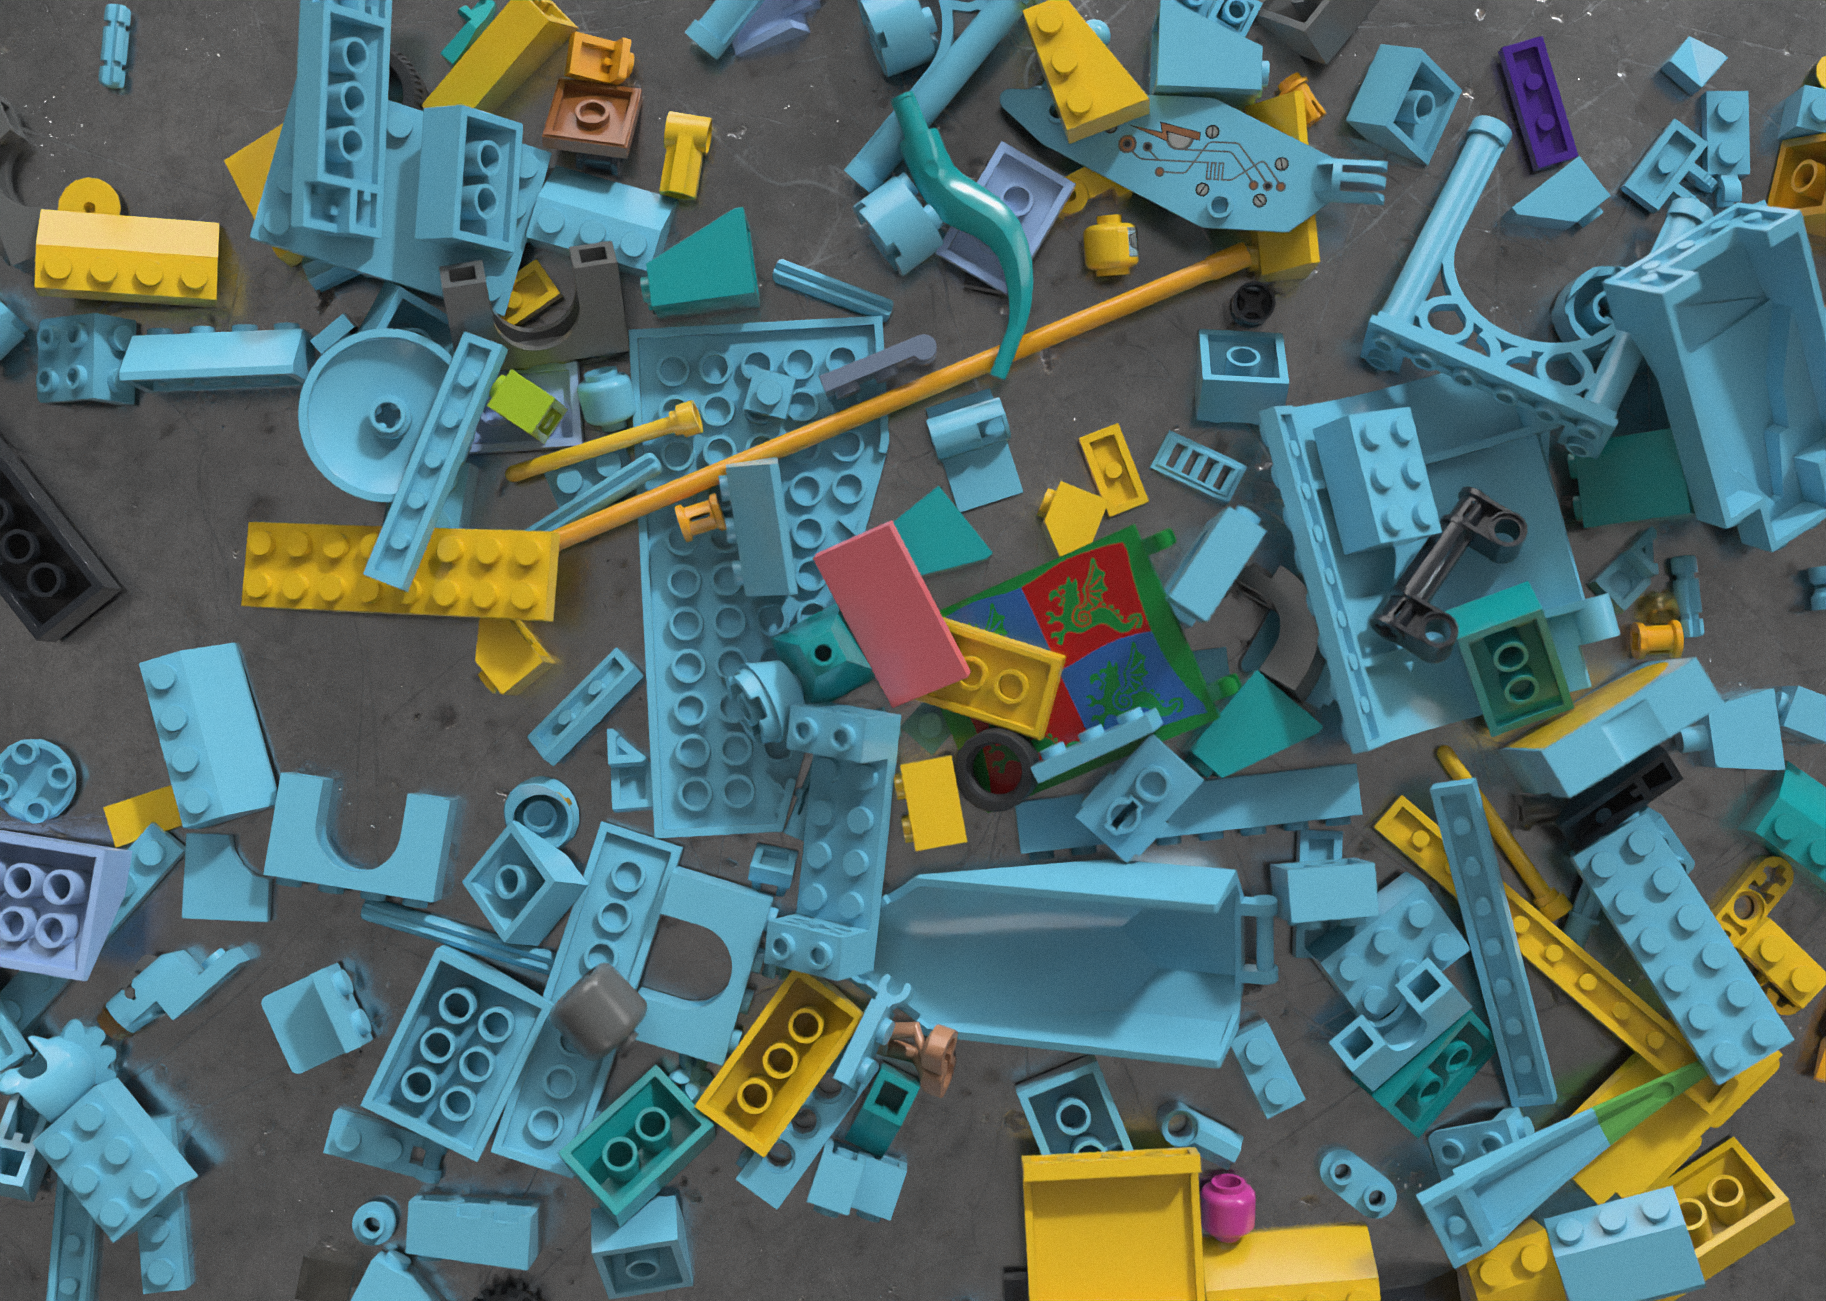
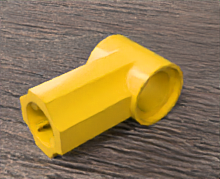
M669 111L664 132V149H666L659 190L661 195L685 201L696 200L703 156H707L711 143L712 118Z

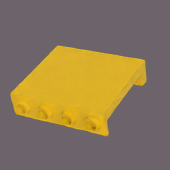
M1196 1147L1021 1156L1029 1301H1205L1198 1173H1201V1159Z

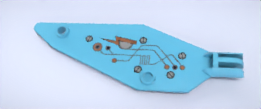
M1009 88L1004 90L999 98L1001 106L1041 144L1201 228L1289 233L1329 203L1384 205L1385 196L1380 193L1342 190H1384L1386 188L1385 177L1365 173L1387 172L1388 161L1333 158L1215 98L1147 95L1150 99V114L1071 144L1068 143L1060 119L1052 117L1053 111L1056 108L1049 90ZM1346 172H1363V173H1346Z

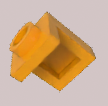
M577 31L573 32L569 38L564 76L586 82L617 86L624 82L626 78H629L633 70L634 54L630 53L631 39L622 37L615 42Z

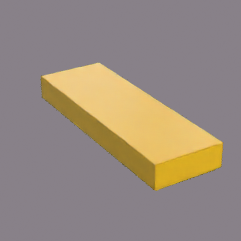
M172 785L103 807L115 848L134 843L152 822L158 824L164 831L183 827Z

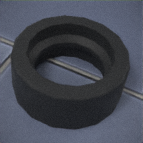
M1001 727L987 728L968 739L958 751L954 765L957 786L963 797L976 808L989 812L1008 811L1026 800L1037 787L1038 782L1031 767L1040 761L1039 754L1031 740L1026 736ZM1000 744L1009 747L1016 753L1021 762L1022 775L1020 782L1008 793L995 794L988 792L979 784L974 775L973 764L975 757L982 748L988 745Z

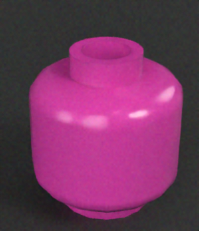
M1219 1174L1202 1187L1200 1193L1201 1226L1206 1232L1214 1235L1218 1241L1231 1243L1238 1241L1240 1237L1247 1235L1254 1229L1256 1194L1242 1177L1234 1174Z

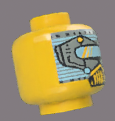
M1122 214L1096 216L1097 225L1089 226L1083 231L1085 266L1090 270H1096V277L1130 274L1129 268L1134 267L1139 262L1137 227L1132 223H1122Z

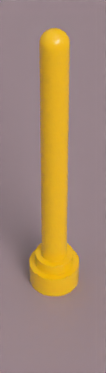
M690 400L676 405L675 410L670 411L668 417L511 465L505 470V477L510 482L521 481L671 433H675L676 436L684 434L686 438L703 433L701 417L695 402Z
M1442 745L1437 749L1438 759L1454 781L1473 778L1450 746ZM1478 786L1491 835L1535 896L1533 899L1534 904L1537 906L1535 909L1548 920L1554 922L1569 912L1573 905L1563 891L1558 892L1555 887L1550 888Z

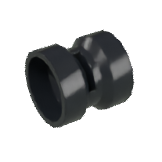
M1246 282L1238 288L1229 301V318L1240 329H1257L1274 312L1276 304L1275 295L1271 288L1262 282Z

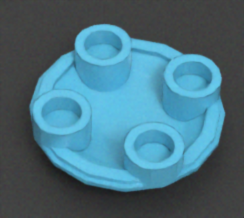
M24 739L9 745L0 754V807L9 816L23 822L38 824L59 816L70 805L76 791V771L70 757L59 746L43 739Z

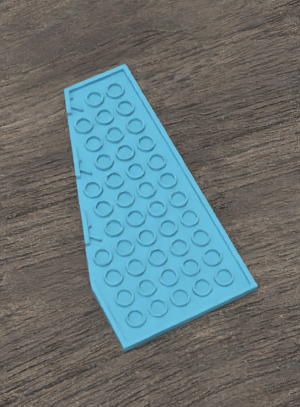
M882 316L628 330L631 382L636 404V412L633 415V427L668 417L669 412L675 410L676 405L690 400L695 402L703 425V433L686 438L684 434L676 436L675 433H671L634 445L635 460L646 453H653L658 458L663 469L659 475L638 487L637 495L887 392L886 382L877 384L876 379H872L860 384L861 391L850 397L838 400L836 395L827 398L819 378L820 375L884 350ZM754 367L796 378L797 381L786 421L744 410ZM888 414L778 460L798 594L745 596L744 585L735 586L732 561L740 560L738 544H729L727 530L713 529L693 536V541L686 543L674 506L681 504L683 507L700 503L708 500L710 494L716 493L724 518L733 517L731 500L722 501L720 484L638 518L655 839L783 832L805 752L786 749L788 734L779 743L772 740L764 744L763 741L756 744L748 736L740 723L744 717L739 709L737 698L730 701L726 679L739 671L741 664L781 661L769 638L836 603L813 557L818 552L866 532L889 448ZM710 514L693 519L692 522L710 516ZM820 645L815 651V657L820 662H826L832 656V650L828 645Z

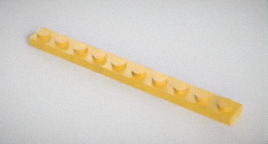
M1399 795L1372 828L1458 900L1439 826L1403 795ZM1503 881L1520 952L1525 959L1662 1076L1698 1061L1695 1053L1679 1030ZM1707 1075L1684 1091L1683 1094L1706 1114L1712 1115L1739 1082L1732 1077L1720 1085H1714L1709 1075Z

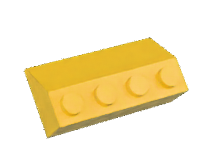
M1303 90L1293 91L1245 106L1242 111L1308 145ZM1315 214L1289 233L1251 231L1252 246H1247L1252 265L1247 268L1249 272L1255 271V280L1258 282L1306 279L1320 263Z
M41 209L36 240L34 287L38 296L217 308L219 223Z
M792 970L694 1107L765 1158L852 1037L864 1013L823 977Z
M1735 1137L1730 1138L1680 1170L1658 1188L1673 1186L1705 1281L1795 1224L1789 1199ZM1686 1293L1655 1301H1675Z
M1366 1223L1249 1232L1247 1235L1240 1237L1238 1241L1231 1243L1218 1241L1214 1235L1202 1236L1205 1301H1381L1379 1276Z

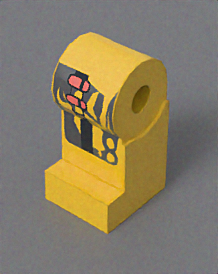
M1083 167L1065 177L1074 182L1076 187L1058 217L1062 220H1074L1083 214L1087 206L1109 195H1112L1117 205L1131 198L1133 192Z

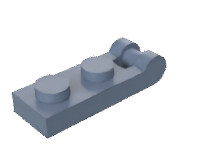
M926 334L918 335L820 375L819 378L827 398L836 395L838 400L845 399L860 392V384L872 379H876L877 384L894 379L901 374L899 368L915 362L919 366H929L936 359L937 345L931 336Z

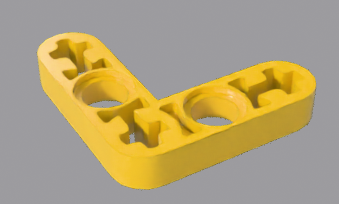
M1768 855L1758 857L1711 911L1734 947L1763 917L1769 914L1791 887L1794 872L1792 866L1785 859ZM1765 867H1778L1775 875L1779 878L1778 882H1767L1759 890L1767 894L1765 899L1760 893L1748 888L1750 884L1760 887L1767 879L1766 873L1763 872ZM1747 895L1753 900L1754 912L1749 918L1741 920L1735 915L1734 903L1739 897ZM1737 950L1741 958L1744 959L1745 957ZM1759 971L1755 979L1778 1014L1789 1016L1801 1010L1791 1001L1787 1004L1780 1001L1776 1003L1779 999L1778 994L1771 988L1763 986L1769 980Z

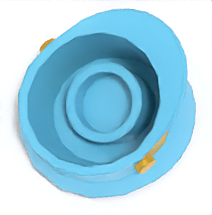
M532 777L521 782L510 792L504 804L503 811L506 827L511 821H517L557 849L567 845L575 836L579 825V808L573 794L563 783L550 777Z

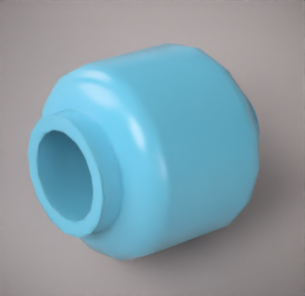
M605 366L586 372L584 374L585 380L577 387L581 409L586 422L589 425L601 426L603 432H612L625 428L627 426L626 420L631 418L636 412L634 390L628 374L619 372L616 366Z

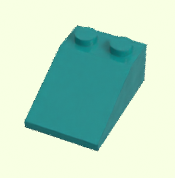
M1529 581L1445 611L1458 624L1459 634L1456 644L1491 737L1574 708L1543 608Z

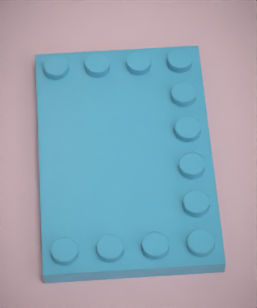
M296 78L251 230L250 239L444 299L439 266L482 260L491 305L495 312L504 318L526 245V234L537 196L543 187L552 153L522 143L514 253L445 247L416 240L415 230L424 111L388 100L382 239L313 235V231L291 227Z

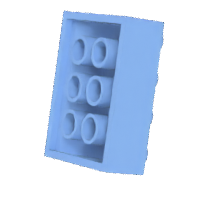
M0 830V967L88 981L124 898L132 851Z

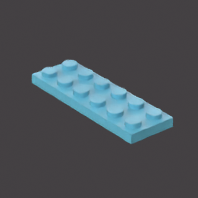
M1643 813L1570 857L1571 862L1714 1085L1726 1082L1795 1040L1648 813Z

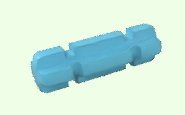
M107 4L105 7L104 21L108 22V25L103 27L100 61H104V66L99 67L98 78L101 85L114 89L123 88L125 84L126 71H122V66H126L129 32L125 28L130 26L131 18L130 9L120 4Z
M1695 555L1675 556L1671 559L1672 575H1676L1677 579L1673 581L1676 615L1680 614L1681 621L1679 622L1683 629L1684 638L1700 637L1704 635L1705 631L1703 618L1699 619V612H1702L1699 578L1694 576V573L1698 572L1697 558Z

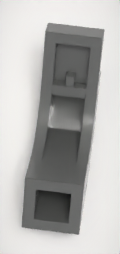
M1252 563L1249 567L1244 565L1232 583L1234 588L1272 609L1280 617L1278 640L1259 668V671L1287 696L1304 704L1317 684L1325 663V658L1321 655L1318 647L1319 630L1316 619L1310 613L1306 603L1308 590L1292 572L1281 565L1274 575L1258 564Z

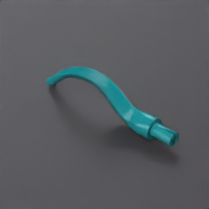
M914 91L900 94L891 100L905 138L899 143V148L918 191L927 205L930 204L944 223L970 234L988 245L998 257L1003 269L1009 297V321L990 375L1006 380L1024 334L1032 303L1033 268L1028 241L1021 223L1013 211L999 197L963 175L954 166L937 128H928Z

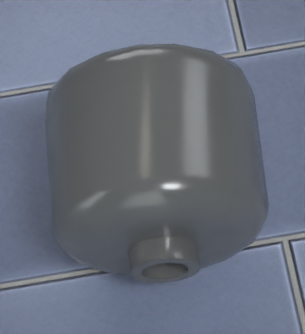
M603 962L588 971L556 1002L550 1010L549 1017L552 1024L586 1059L595 1061L605 1057L614 1049L619 1053L625 1050L639 1035L635 1028L644 1019L648 1009L644 998L611 964Z

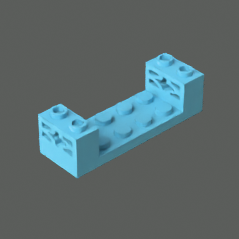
M832 702L791 705L786 749L812 753V769L796 914L768 920L764 963L835 981L874 970L901 715Z

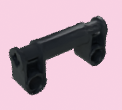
M1469 486L1463 487L1458 493L1459 501L1450 514L1443 515L1439 520L1442 533L1428 537L1396 585L1389 592L1390 600L1381 613L1374 614L1369 621L1370 626L1378 635L1398 644L1419 657L1422 661L1428 663L1445 661L1450 656L1459 634L1456 620L1450 614L1445 613L1429 602L1465 550L1470 547L1492 562L1506 564L1518 557L1528 533L1527 523L1518 513L1512 512L1490 499L1482 491ZM1495 534H1508L1514 541H1501ZM1426 633H1440L1446 641L1443 643L1432 642L1427 638Z

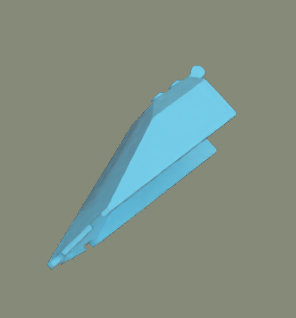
M1114 859L921 874L907 881L903 886L891 893L882 896L874 970L847 978V980L874 999L878 993L879 982L886 974L894 979L889 990L890 995H899L906 983L911 984L914 988L911 1001L903 1007H898V1009L916 1022L919 1021L922 1033L925 1036H928L937 1024H941L957 1030L958 1040L1220 1068L1239 1029L1244 983L1270 985L1278 981V966L1274 964V916L1278 913V899L1271 895L1245 897L1237 871L1234 869L1128 861L1127 863L1124 860ZM1244 916L1256 917V964H1245Z

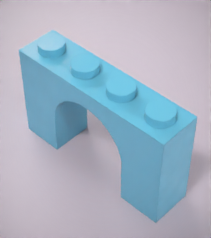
M1228 506L1207 521L1164 586L1167 594L1165 600L1171 603L1180 625L1184 628H1191L1196 620L1200 623L1208 621L1267 532L1258 526L1261 519L1253 512L1242 506H1238L1236 510Z
M296 772L281 773L263 875L277 877L276 884L288 887H302L303 881L319 884L318 891L330 894H344L345 888L361 891L360 898L373 901H386V895L403 898L402 905L415 908H428V902L433 903L441 900L458 799L417 792L409 793L407 795L401 836L395 852L384 864L375 869H359L346 864L337 857L327 839L326 821L334 779Z
M677 866L672 871L660 914L706 927L716 933L729 950L732 961V974L728 985L720 993L711 998L698 1001L685 1000L641 987L638 993L647 1003L648 1010L644 1019L635 1028V1031L639 1034L635 1040L723 1066L727 1055L734 1052L742 1037L743 1031L736 1029L740 1013L748 1015L755 990L749 989L748 984L752 972L760 974L763 966L765 949L760 948L764 932H767L768 920L776 919L779 909L772 907L775 895Z

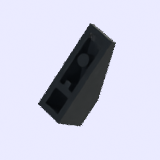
M1657 744L1574 795L1555 821V824L1572 850L1577 854L1682 781L1683 777L1668 752L1660 744Z

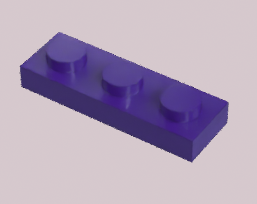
M1543 36L1502 47L1498 51V55L1533 171L1536 172L1573 161L1579 155Z

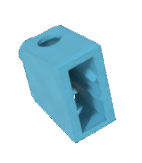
M1774 688L1755 689L1722 699L1724 705L1697 720L1696 726L1686 727L1675 734V743L1679 753L1700 751L1703 767L1785 770Z

